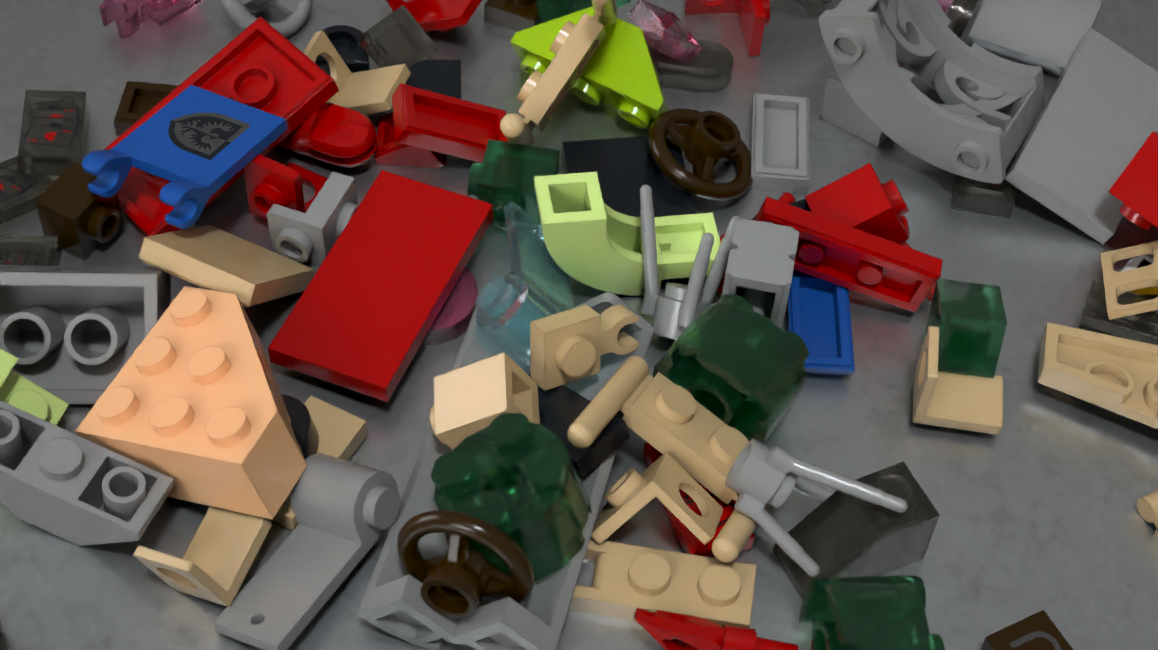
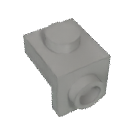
M333 171L306 213L273 204L266 214L272 250L299 263L305 262L320 267L359 206L355 178Z

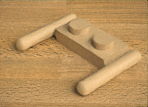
M591 0L594 15L591 17L584 12L576 25L568 21L562 27L550 47V51L556 54L546 71L542 74L535 70L527 79L517 97L523 103L518 111L520 115L509 113L500 122L502 133L516 150L527 151L533 146L534 136L532 130L534 127L541 132L543 131L606 37L604 26H611L617 21L618 10L616 0Z
M631 356L625 360L568 428L567 437L569 442L574 447L580 449L587 448L620 410L625 414L622 419L625 420L627 427L662 454L667 452L692 478L728 505L732 499L737 501L740 494L725 486V481L736 458L749 442L739 430L728 426L697 402L685 388L674 384L660 372L655 377H652L649 374L648 364L638 356ZM767 503V504L765 505L764 509H765L766 511H767L768 507L770 506V504ZM734 509L712 543L714 556L722 562L734 561L758 524L750 517Z

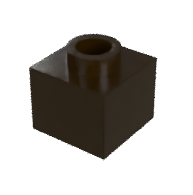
M74 162L34 201L46 242L85 261L102 243H106L114 237L123 223V217L117 193L111 197H102L90 192L88 184L93 182L97 175L85 172L81 164Z

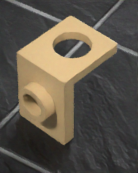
M324 31L315 32L303 51L314 63L318 55H322L329 64L331 77L334 79L339 91L327 102L361 112L367 117L378 112L389 111L393 106V93L400 83H406L411 74L405 64L351 73Z
M929 326L914 371L913 423L1000 434L1003 426V377L1000 375L938 367L939 327Z
M665 452L641 474L634 468H631L610 487L604 497L608 503L603 506L594 524L591 537L598 544H601L653 498L657 497L703 544H707L715 535L723 508ZM679 490L684 491L694 500L702 516L693 512L686 505Z
M210 506L183 558L139 545L133 556L176 591L230 607L272 523L267 518Z

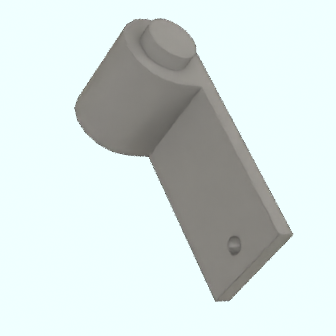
M323 453L312 454L306 458L307 467L290 492L292 510L296 514L299 524L237 594L231 606L226 607L213 622L216 631L263 650H287L386 529L395 522L400 511L401 500L396 480L390 473Z

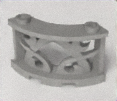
M842 0L834 10H825L820 15L819 24L823 41L840 81L857 106L879 130L914 156L937 168L981 182L1002 183L1006 176L1008 164L1028 135L1045 105L1043 67L1007 60L985 50L976 43L969 47L948 27L951 20L937 0ZM897 60L909 65L922 79L935 88L945 104H937L924 95L899 68Z

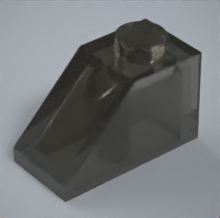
M904 461L856 480L905 500L908 505L905 512L898 513L836 490L788 532L820 567V572L817 576L812 577L808 575L777 543L774 544L773 553L805 606L924 559L940 515Z

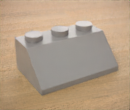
M0 265V349L18 358L12 369L13 371L68 404H95L132 356L135 349L141 344L171 303V274L155 267Z

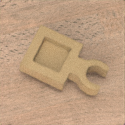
M586 304L531 321V378L540 388L546 391L600 373L601 355L610 352L616 355H625L638 348L639 342L625 331L620 332V330L627 324L639 322V317L623 305L611 306L599 314Z

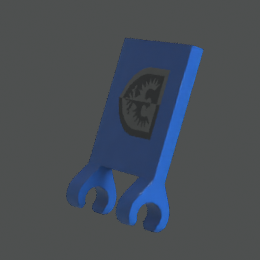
M190 85L112 149L92 151L82 160L83 170L92 175H97V178L88 184V190L102 197H111L120 190L132 167L170 181L160 190L159 195L163 203L174 207L170 213L166 214L165 221L178 228L188 229L196 223L209 198L288 129L287 122L282 117Z

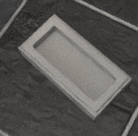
M753 93L750 114L751 177L753 182L749 188L750 190L807 194L810 182V98Z

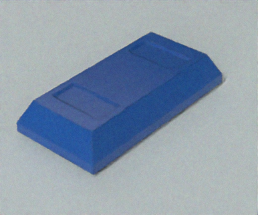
M793 270L787 301L790 371L800 375L838 377L854 374L855 365L849 289Z

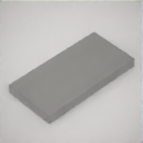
M1090 27L1077 44L1004 180L1101 244H1104L1115 233L1123 216L1119 212L1123 202L1108 191L1152 131L1158 132V71Z

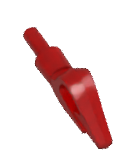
M636 608L634 614L636 622L664 650H798V645L757 637L756 630L752 628L724 624L721 626L704 618L661 610L650 612Z

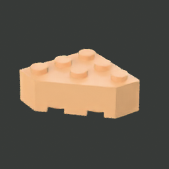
M184 286L75 430V433L80 437L174 478V487L167 497L268 519L275 517L307 467L301 447L295 438L290 424L291 419L281 391L272 374L271 364L265 347L238 296L234 293Z

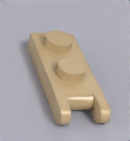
M590 538L583 564L595 565L591 587L575 586L568 610L636 621L634 614L636 608H640L650 612L661 610L696 616L713 621L721 626L724 624L745 628L750 627L757 565L737 561L722 562L712 557L605 540L598 544L593 538Z

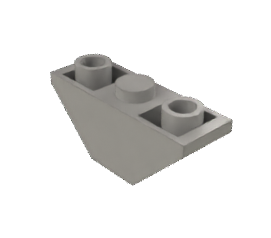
M0 401V502L17 518L78 546L139 541L174 487V478Z

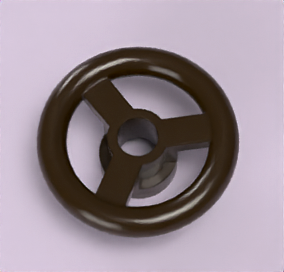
M672 109L660 114L652 122L648 133V143L652 157L662 172L679 187L701 198L715 201L732 200L742 196L749 190L753 182L751 177V153L740 138L738 127L730 118L716 111L700 112L692 109ZM666 138L684 151L686 159L693 166V174L673 157L667 146ZM735 161L737 166V176L735 179L727 183L714 182L713 168L717 162Z
M433 510L410 518L399 532L397 550L403 567L409 575L422 583L420 592L423 600L432 609L445 616L468 618L474 614L477 607L506 597H510L522 605L532 593L534 572L525 552L510 536L482 519L455 511ZM431 533H445L449 547L445 555L424 559L419 550L420 539ZM473 540L486 546L498 555L507 565L512 576L487 563L486 558L474 549Z

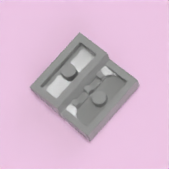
M984 0L968 35L967 45L971 47L973 43H976L999 57L1025 65L1043 67V72L1060 77L1080 39L1090 27H1094L1104 0Z

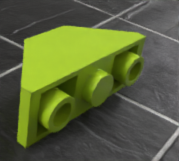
M593 6L516 32L510 43L522 62L520 65L521 69L528 75H531L535 70L543 74L556 56V54L550 51V47L562 27L568 21L576 25L584 12L592 17L594 15ZM617 18L613 25L604 26L606 31L605 39L570 89V92L580 100L597 106L601 100L618 108L617 113L623 119L637 127L646 129L660 114L669 111L642 29Z

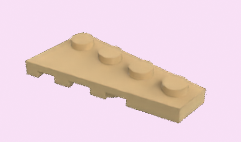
M1050 322L1046 323L1040 340L1038 383L1158 429V345Z

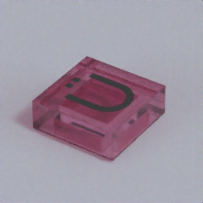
M639 0L628 13L634 25L642 29L645 39L654 50L685 63L686 61L691 63L702 50L700 44L675 13L645 0Z

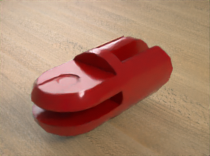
M326 102L276 146L338 167L355 168L366 164L376 152L378 137L374 124L369 117L361 112Z

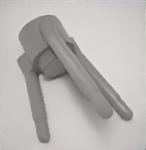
M645 184L640 188V220L645 295L641 313L654 316L652 322L654 327L653 334L680 341L699 342L703 324H708L712 302L727 267L735 221L742 220V218L734 216L730 220L703 289L702 286L714 243V236L711 233H705L701 237L688 285L666 283L665 292L661 294L659 293L652 189L649 185Z
M755 438L751 439L741 450L725 481V486L740 494L734 508L753 519L792 560L812 577L819 574L820 567L798 542L764 509L767 503L775 508H779L794 489L846 515H852L855 512L856 508L852 502L812 482L815 481L898 513L905 512L908 507L907 502L899 497L796 458L776 445L770 448Z

